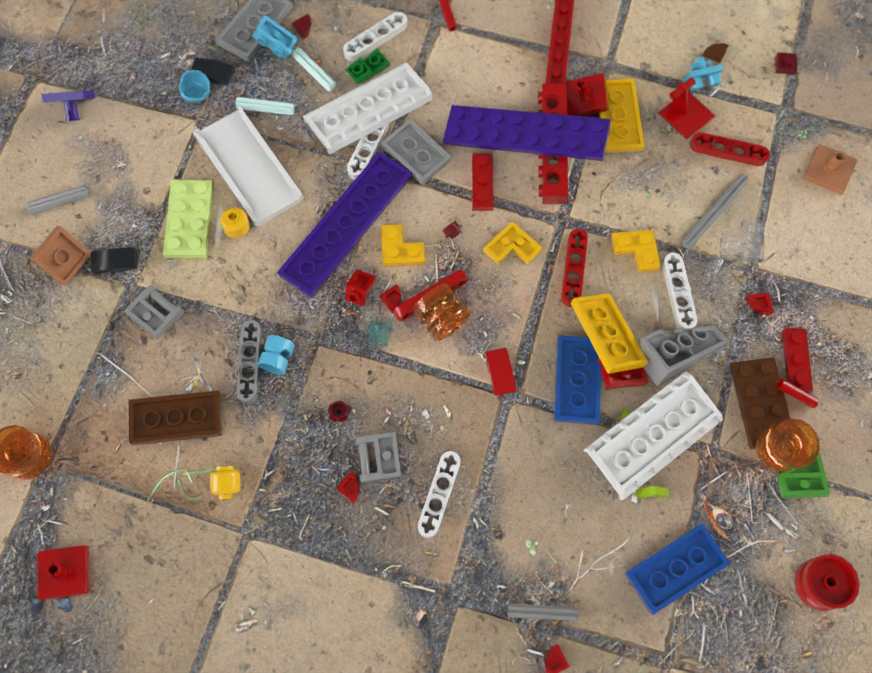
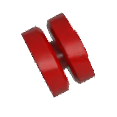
M828 554L809 559L800 565L795 574L794 584L798 596L803 603L815 610L829 611L845 608L852 604L859 594L860 581L858 573L850 562L837 555Z

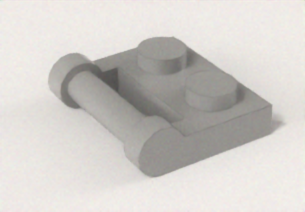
M150 285L124 312L158 339L176 320L182 317L184 310L179 306H174L160 295L154 286ZM153 299L166 309L169 314L165 317L147 301Z
M396 432L356 438V446H359L362 471L360 482L362 484L401 478ZM369 444H374L378 471L376 473H371Z

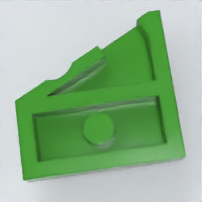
M820 453L813 454L809 459L799 462L793 468L787 469L777 476L782 499L828 497L830 495Z

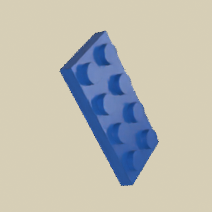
M558 335L554 422L599 425L601 365L597 362L599 356L589 337Z
M702 523L624 574L651 615H654L731 563Z

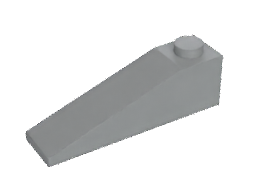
M716 326L695 327L692 330L686 331L674 329L673 332L657 330L640 339L641 350L648 360L644 370L653 382L659 386L721 349L729 342Z

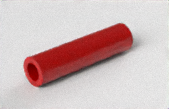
M438 0L448 30L455 31L458 26L449 1Z
M780 379L776 384L777 389L811 408H816L819 404L818 398L784 379Z

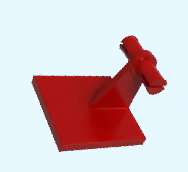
M692 77L684 83H679L677 88L670 92L669 96L673 101L659 111V115L686 140L715 118V115L688 91L689 88L696 84Z

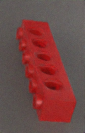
M567 83L542 84V92H538V104H542V110H538V113L567 115ZM554 105L556 108H549L548 106ZM538 155V159H542V166H538V178H542V184H539L538 195L543 198V204H567L568 158ZM550 160H555V161H557L558 163H556V164H550L549 161H550ZM556 179L558 182L550 183L548 180Z

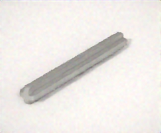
M740 174L682 240L681 245L688 250L693 247L745 187L749 178L744 174Z

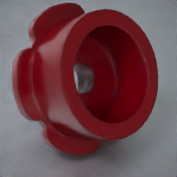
M456 221L448 225L443 230V233L446 235L445 238L450 237L452 240L461 233L459 229L462 225H458Z
M343 401L332 403L328 408L329 418L334 422H344L350 413L349 406Z

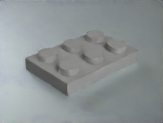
M411 119L407 120L380 143L381 148L397 163L411 171L412 176L421 185H424L452 161V156Z

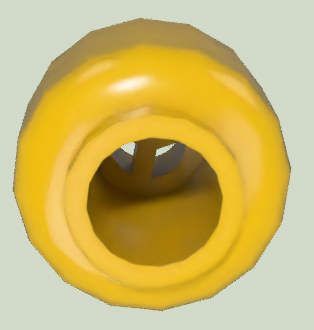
M233 207L222 213L220 223L227 236L241 238L248 233L250 222L242 209Z
M217 466L216 470L210 473L211 493L219 495V499H233V494L241 490L240 471L234 469V466Z

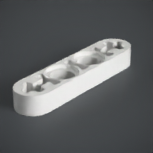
M395 12L348 41L343 47L344 57L348 61H356L358 58H362L403 32L407 28L406 15L401 12ZM381 29L388 30V33L382 35L379 34L378 31ZM371 39L373 42L371 44H364L363 40Z
M390 123L360 139L347 165L348 176L352 180H355L375 157ZM370 134H375L378 136V139L370 141L367 137ZM362 150H367L370 152V155L361 157L359 153ZM358 162H359V163H360V166H359V167H360V171L357 170L356 173H354V172H353V169H354V170L357 169V167H358Z
M669 253L662 262V268L675 324L682 331L692 330L697 324V315L684 262L679 254ZM670 260H672L673 263H677L674 269L672 264H668ZM672 279H680L683 285L681 287L674 286ZM679 297L684 298L687 301V306H679L676 299ZM685 316L687 321H691V323L688 326L686 322H682Z
M453 451L445 452L440 458L418 522L419 534L427 539L433 538L439 530L460 468V457ZM450 457L454 458V463L457 464L451 466L449 474L440 472V470L444 472L446 470L447 463L444 460H449ZM446 478L450 485L447 489L441 490L436 485L437 480ZM438 499L442 503L441 510L437 512L429 508L430 501ZM426 512L431 516L439 517L438 520L433 518L432 527L435 529L434 531L430 530L428 533H425L424 527H421L422 524L428 523L429 516H425Z

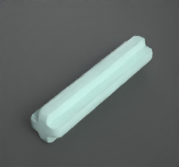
M301 48L293 51V57L327 91L335 89V81Z
M237 97L235 103L236 108L240 106L244 110L293 115L295 110L293 103Z

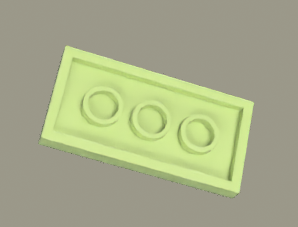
M171 180L163 256L165 258H207L214 187L212 180Z

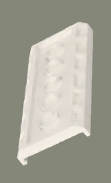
M406 62L304 115L303 119L323 143L330 155L433 100L429 87Z
M238 106V110L199 132L195 130L192 132L254 225L261 226L299 204L303 199V195L243 109Z
M685 371L583 450L590 455L619 494V499L624 500L720 423L723 418L720 411L694 377Z

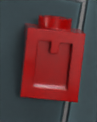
M356 269L346 284L345 300L364 306L367 294L375 284L376 276Z

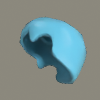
M190 70L183 73L179 84V92L182 98L190 103L204 101L210 91V82L207 76L198 70Z

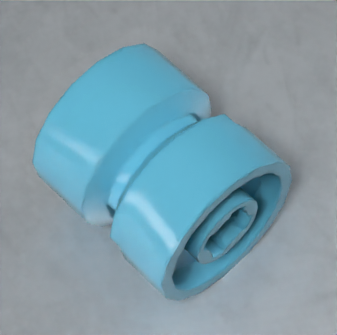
M269 335L264 345L266 352L261 353L257 365L270 373L284 375L289 364L287 358L292 356L295 344L286 338Z

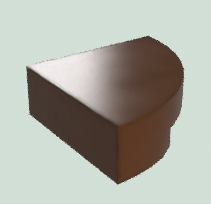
M724 43L713 44L704 51L703 56L721 63L729 45Z

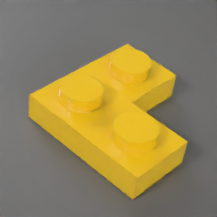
M513 221L483 247V252L496 264L503 261L513 251L528 265L543 250L536 241Z
M402 224L381 225L383 267L425 265L424 242L403 243Z
M653 229L612 233L611 241L614 255L635 254L638 273L660 270L661 266Z

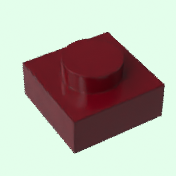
M777 52L775 56V73L795 75L797 72V54Z

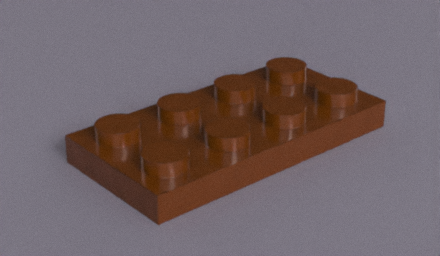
M775 358L732 362L729 367L749 448L758 449L796 443L784 392L776 388L780 377Z
M219 390L129 400L130 445L222 436L221 393Z

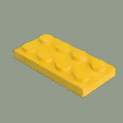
M634 78L606 80L609 111L598 113V118L611 120L605 153L643 151L645 144Z
M610 293L573 298L570 304L608 374L642 368L647 365V358Z

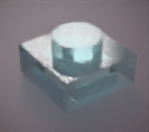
M370 321L366 343L388 347L391 324Z

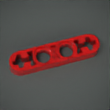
M695 133L690 141V148L696 153L749 165L763 166L770 157V151L765 146L708 133ZM715 144H722L725 150H717ZM735 148H741L745 154L738 155L735 152Z
M582 229L572 230L567 243L561 301L568 307H572L570 304L572 300H569L568 296L570 287L574 288V298L581 297L588 243V235ZM576 236H579L581 240L579 243V248L575 247ZM578 254L581 257V261L573 262L570 256ZM576 273L579 276V280L570 281L568 274Z
M462 269L457 270L397 306L393 313L399 322H403L467 283L469 278Z

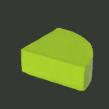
M659 486L636 489V496L641 499H647V497L657 496L658 499L667 498L669 496V488Z

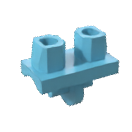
M702 56L697 57L695 64L690 65V69L696 71L689 72L687 76L682 77L683 83L690 77L694 78L696 84L690 88L691 92L704 87L702 82L704 78L707 79L708 87L717 86L721 83L720 72L724 70L723 65L708 67L711 66L710 60L705 61Z

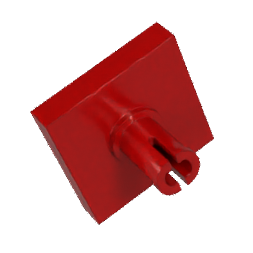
M604 72L565 82L567 83L568 115L584 117L609 111Z
M87 545L38 551L37 600L42 601L89 594V552Z

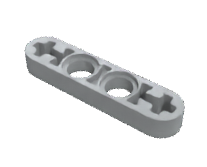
M254 320L244 322L240 333L236 393L239 400L244 404L255 402L259 390L260 367L257 364L261 356L262 329L259 323ZM251 327H254V329L256 330L252 334V338L254 341L250 340V335L247 332L251 329ZM250 346L255 347L256 353L253 356L244 355L246 348ZM252 367L255 369V372L251 377H244V369ZM245 383H249V389L253 393L249 394L248 398H245L242 394L246 392L247 386Z

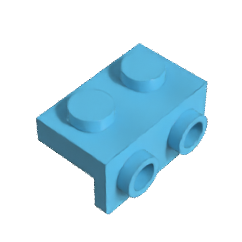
M266 15L262 17L252 34L260 45L267 46L276 56L283 57L284 59L291 54V49L298 39Z

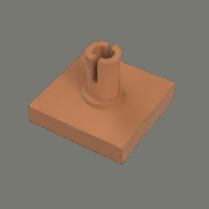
M819 144L803 179L842 195L846 190L858 159L850 157L842 151H836Z
M56 226L29 259L61 285L66 286L90 257L91 252L61 226Z

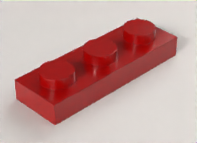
M472 153V211H493L492 153Z
M784 328L782 330L787 381L805 392L811 393L813 391L806 329Z

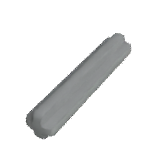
M83 185L27 202L26 206L29 213L34 214L87 198L90 194L88 188Z
M510 603L507 608L509 617L577 621L579 617V611L576 607Z

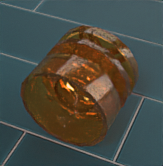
M446 283L436 286L427 292L412 309L419 322L427 324V332L431 333V337L437 342L454 334L471 316L470 310L464 307V303L456 301L457 294Z
M792 418L764 429L756 441V451L765 467L772 471L783 473L808 466L816 460L820 451V441L816 431L810 424L803 420Z
M18 425L6 426L0 429V473L22 480L35 479L42 475L52 460V447L49 441L42 435Z

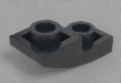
M195 58L191 70L201 71L212 84L228 85L235 69L232 65L205 58Z
M113 248L91 252L92 273L124 272L137 269V248Z

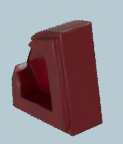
M309 14L292 22L293 28L303 40L309 35L311 30Z

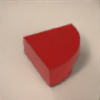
M397 284L379 296L391 314H394V309L401 302V293Z
M769 293L752 294L746 297L748 304L758 313L764 315H772L774 313Z
M350 471L336 489L353 504L359 496L360 487L356 475Z
M558 644L546 656L545 673H559L570 667Z

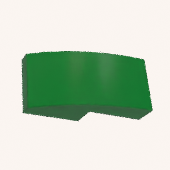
M376 49L364 60L361 57L358 58L345 70L357 84H360L390 66V63Z

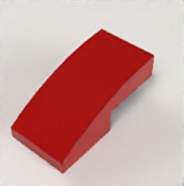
M507 348L486 351L485 357L494 395L517 392Z

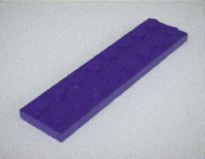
M451 105L443 143L452 146L603 161L611 120Z
M378 152L278 270V276L312 298L412 177V172L381 152Z

